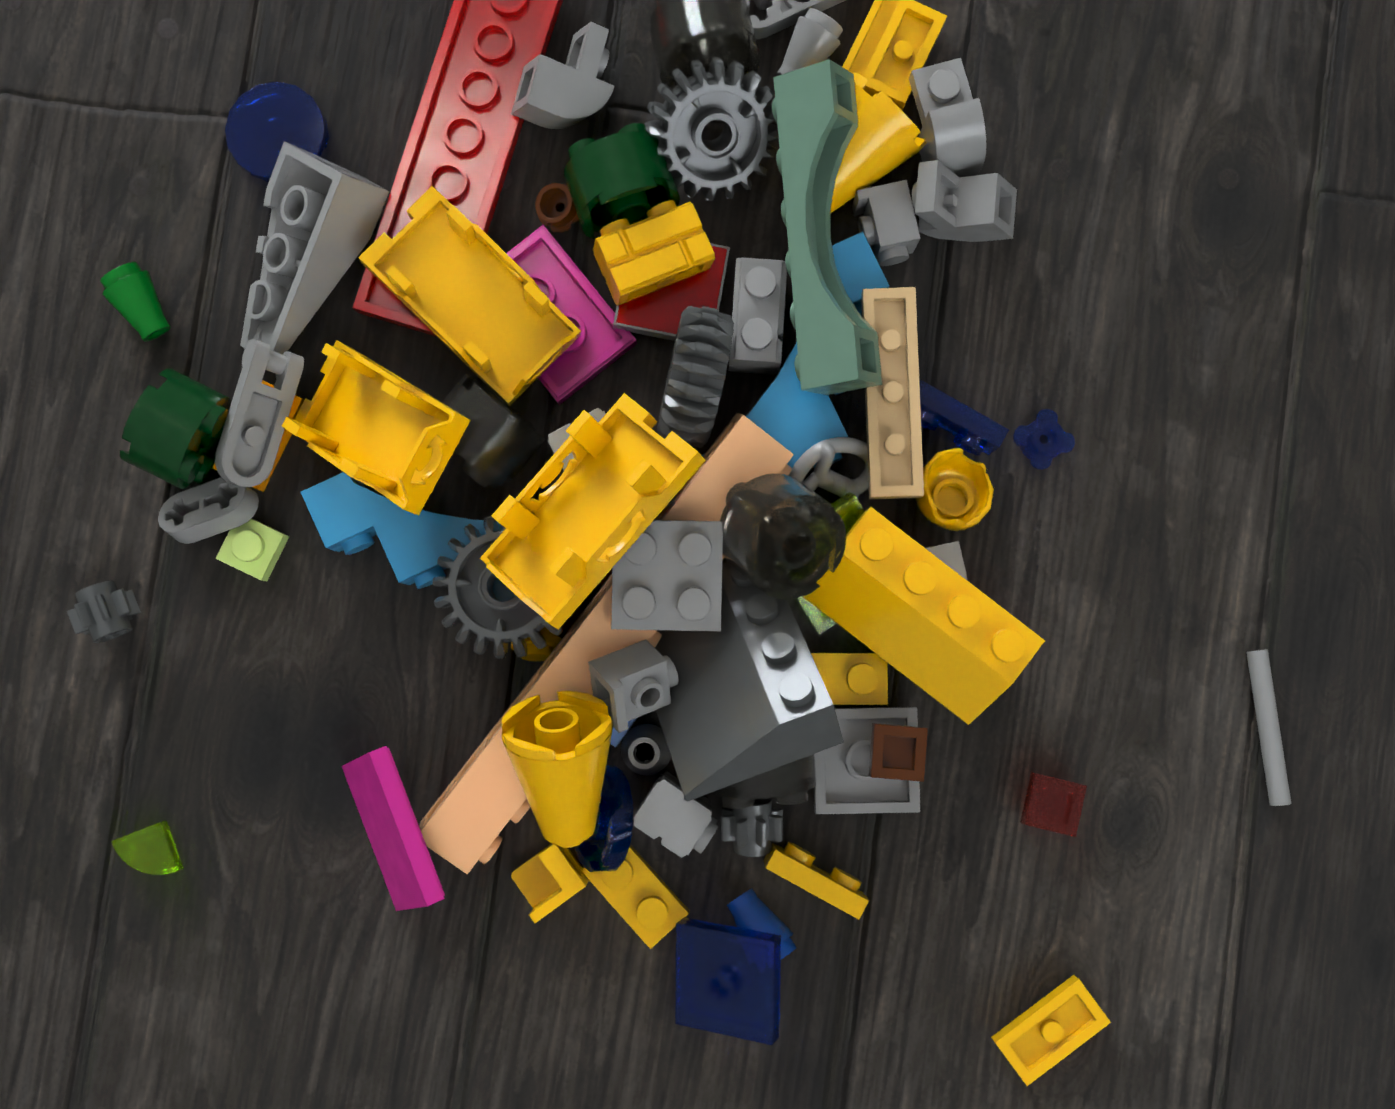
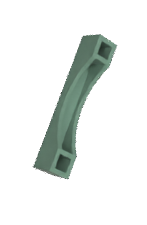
M828 59L773 77L775 98L772 100V113L778 125L780 147L777 150L776 162L782 175L784 200L781 203V216L787 227L789 251L786 253L785 264L791 278L793 293L790 318L796 330L798 350L794 363L795 372L800 381L801 390L822 395L882 385L878 333L860 315L847 295L835 265L831 243V203L835 180L845 150L858 127L854 74Z

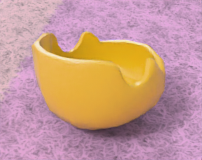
M962 448L940 451L932 457L923 467L924 496L916 498L917 506L930 522L951 531L966 530L977 525L991 509L994 491L989 476L986 473L985 464L965 456Z

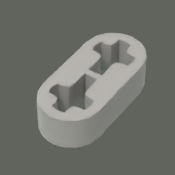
M220 477L171 496L162 505L158 515L159 526L178 542L184 544L195 543L247 523L254 516L258 508L259 499L257 493L250 487L232 485Z

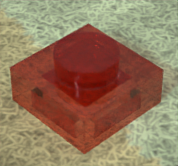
M1031 772L1020 823L1076 837L1087 786Z

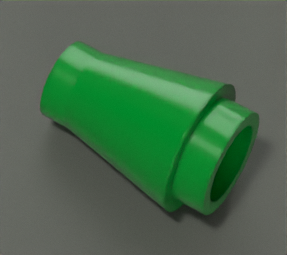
M137 262L118 266L101 278L100 282L105 289L102 295L139 333L144 342L156 339L171 329L170 324L165 318L149 271H142Z

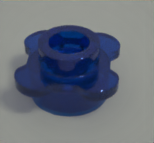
M1043 409L1038 412L1035 421L1028 426L1021 425L1017 427L1013 434L1014 443L1021 447L1023 454L1030 459L1032 467L1039 470L1050 467L1054 457L1060 453H1069L1075 445L1074 436L1071 433L1064 432L1057 422L1058 415L1050 409ZM1041 435L1048 437L1047 444L1040 442L1039 438Z

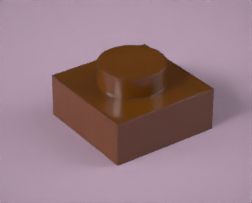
M872 723L868 776L872 778L924 782L928 728Z

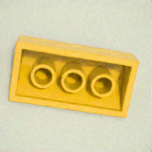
M872 507L863 512L800 594L805 600L968 725L1015 682L1045 642L1043 638Z

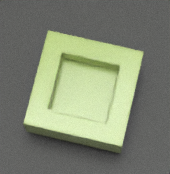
M251 518L247 523L229 530L215 559L261 581H268L290 536Z

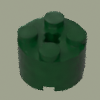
M632 123L626 125L618 133L598 140L591 138L582 139L575 142L568 149L570 160L565 166L564 178L583 232L587 237L595 239L594 232H599L607 224L619 219H628L630 225L648 218L647 211L662 202L674 200L676 205H679L680 196L672 174L668 170L665 156L658 155L657 147L659 140L649 135L645 124Z
M168 368L158 374L167 379L158 389L149 384L133 407L122 434V439L131 443L129 451L120 450V458L180 489H184L193 481L199 484L206 483L213 473L214 469L212 467L215 463V457L211 456V453L221 437L230 409L231 399Z

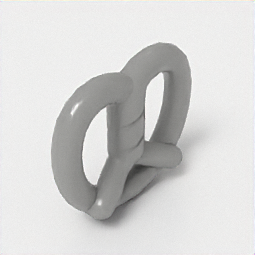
M834 437L820 441L805 451L792 467L785 485L786 502L789 508L793 510V513L805 519L809 525L823 527L832 520H834L836 525L846 520L853 512L858 496L869 488L867 443L850 437ZM835 453H850L863 459L865 469L862 474L856 479H850L830 470ZM816 464L814 471L804 480L807 473ZM817 487L842 497L840 504L829 512L816 511L808 507L804 500Z

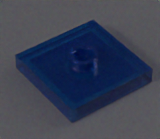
M685 917L676 923L675 1024L773 1045L779 1039L781 935Z

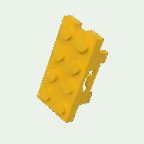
M431 186L406 210L412 220L393 239L384 232L358 258L375 277L510 406L581 335V330L549 300L535 281L478 225L471 223L454 205Z
M336 340L334 346L326 343L321 351L328 356L320 372L325 374L312 400L305 398L294 420L286 417L282 427L293 435L307 441V447L348 476L372 487L403 510L419 516L471 420L352 347Z
M625 393L599 422L583 410L567 428L566 432L570 435L520 494L516 498L509 495L491 515L506 529L480 559L486 564V568L521 601L558 630L706 461L696 449L673 431L665 439L652 429L657 423L655 418ZM572 452L574 459H569L567 467L559 479L550 488L539 494V500L533 499L532 496L539 487L545 488L558 476L564 465L562 461Z

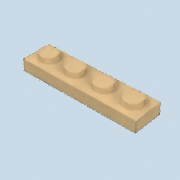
M916 287L863 289L861 294L862 317L878 333L882 385L865 388L869 499L922 498L924 496Z

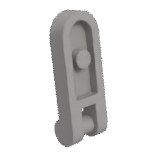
M254 338L248 342L242 356V370L215 456V465L220 476L230 484L241 487L260 485L268 478L272 471L285 430L282 424L285 418L289 417L304 367V358L289 351L283 354L270 350L271 348L268 343ZM265 370L276 374L274 388L261 383Z

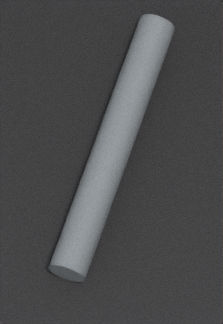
M1268 649L1247 651L1269 805H1290L1292 803Z

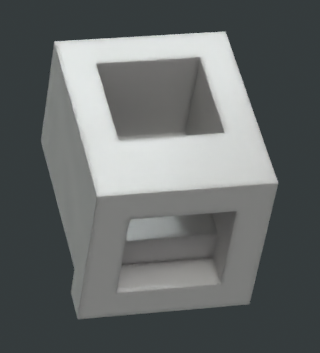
M907 180L857 190L852 204L853 215H864L858 218L859 233L863 231L880 266H891L909 259V254L914 252L921 238Z
M647 640L588 662L593 696L606 703L613 727L618 733L629 729L628 721L671 704L670 688L678 685L679 682L678 673L672 660L667 655L662 656Z

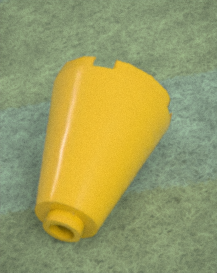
M856 72L852 74H854L858 127L845 150L836 176L831 213L854 198L857 190L870 187L917 154L927 143L925 139L917 137L921 133L920 130L884 92L880 91L878 94L870 96L864 91L863 87L869 80Z
M557 691L558 700L541 703L540 695H536L511 707L502 718V741L543 837L552 844L571 848L589 839L595 831L613 722L608 714V706L603 700L588 693Z

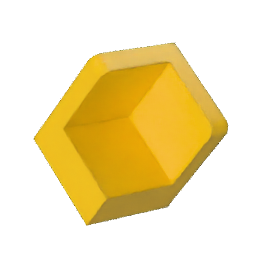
M551 843L516 868L511 874V878L533 908L529 916L534 924L585 888L589 882L588 878L581 872L582 866L569 848Z

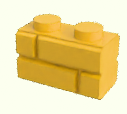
M674 200L665 201L648 210V218L630 225L628 219H619L600 229L601 236L595 238L593 252L617 306L710 269L715 260V253L706 232L702 229V223L691 201L677 206Z

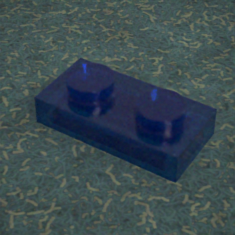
M919 379L921 426L930 430H936L937 426L955 436L953 442L957 446L974 455L979 456L982 452L990 455L1000 447L1009 429Z

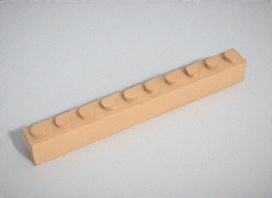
M736 413L704 454L703 458L706 461L654 520L723 521L724 545L734 531L741 535L752 524L759 513V509L755 507V504L768 489L773 493L783 484L792 470L787 463L794 454L745 415ZM724 549L722 554V560L724 559L727 551H725ZM612 575L420 822L419 828L426 846L466 874L471 871L478 860L486 864L492 858L503 838L499 836L502 829L509 820L515 824L518 823L530 808L502 741L501 724L505 714L514 705L536 695H540L541 703L558 700L557 691H575L593 695L589 661L643 640H647L655 648L662 637V634L657 630L611 629Z

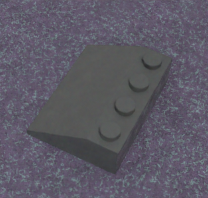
M764 548L722 563L721 631L657 630L662 634V637L655 649L662 656L667 655L672 660L678 673L679 682L678 685L670 688L671 704L657 709L656 712L686 801L844 743L834 704Z

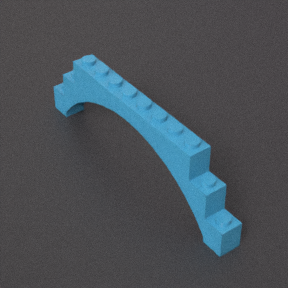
M863 231L832 245L835 265L844 289L861 316V294L863 289L889 288L884 273ZM797 342L776 379L753 409L746 415L748 419L794 454L787 463L791 468L800 456L816 443L834 437H848L829 395L801 390V384L797 378L794 365L795 357L798 354ZM835 453L832 464L843 458L841 453ZM344 472L301 491V495L325 548L337 552L344 550L345 555H351L374 544L372 537L377 535L398 582L406 585L415 583L417 589L432 585L434 577H446L444 572L446 568L437 564L438 558L444 556L452 560L456 559L459 553L448 545L451 538L461 541L465 546L471 542L465 534V526L472 524L479 530L481 536L486 534L484 520L460 518L422 510L418 516L403 510L388 498L365 488L362 482L348 476ZM787 478L778 489L785 487ZM497 522L499 531H503V526ZM498 578L495 579L493 592L499 601L506 602L515 597V594Z

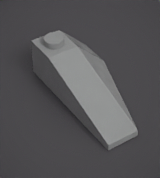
M284 141L266 188L263 206L271 208L267 236H258L256 253L263 254L260 280L255 281L249 289L240 346L245 349L248 342L254 338L268 343L271 348L270 350L280 354L290 349L371 239L377 221L382 215L383 206L389 194L388 190L350 170Z

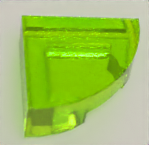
M167 820L111 841L120 858L132 868L143 873L163 875L184 869Z

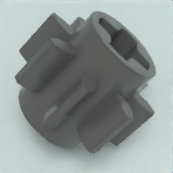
M114 581L97 583L76 592L75 596L78 603L74 605V609L67 611L75 635L83 632L85 635L90 634L93 643L109 641L133 630L130 620L133 619L132 616L141 613L133 591H124V588L118 590Z
M747 793L737 795L732 799V808L722 809L721 840L733 841L734 853L741 856L758 857L767 855L772 851V841H783V809H772L771 797L764 794Z

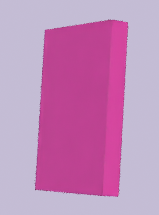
M542 225L506 254L535 281L549 300L581 330V335L538 377L539 381L560 405L637 344V340L630 331L618 328L613 329L615 312L547 228Z
M387 746L381 747L341 766L396 911L428 907L445 899V893L390 749Z

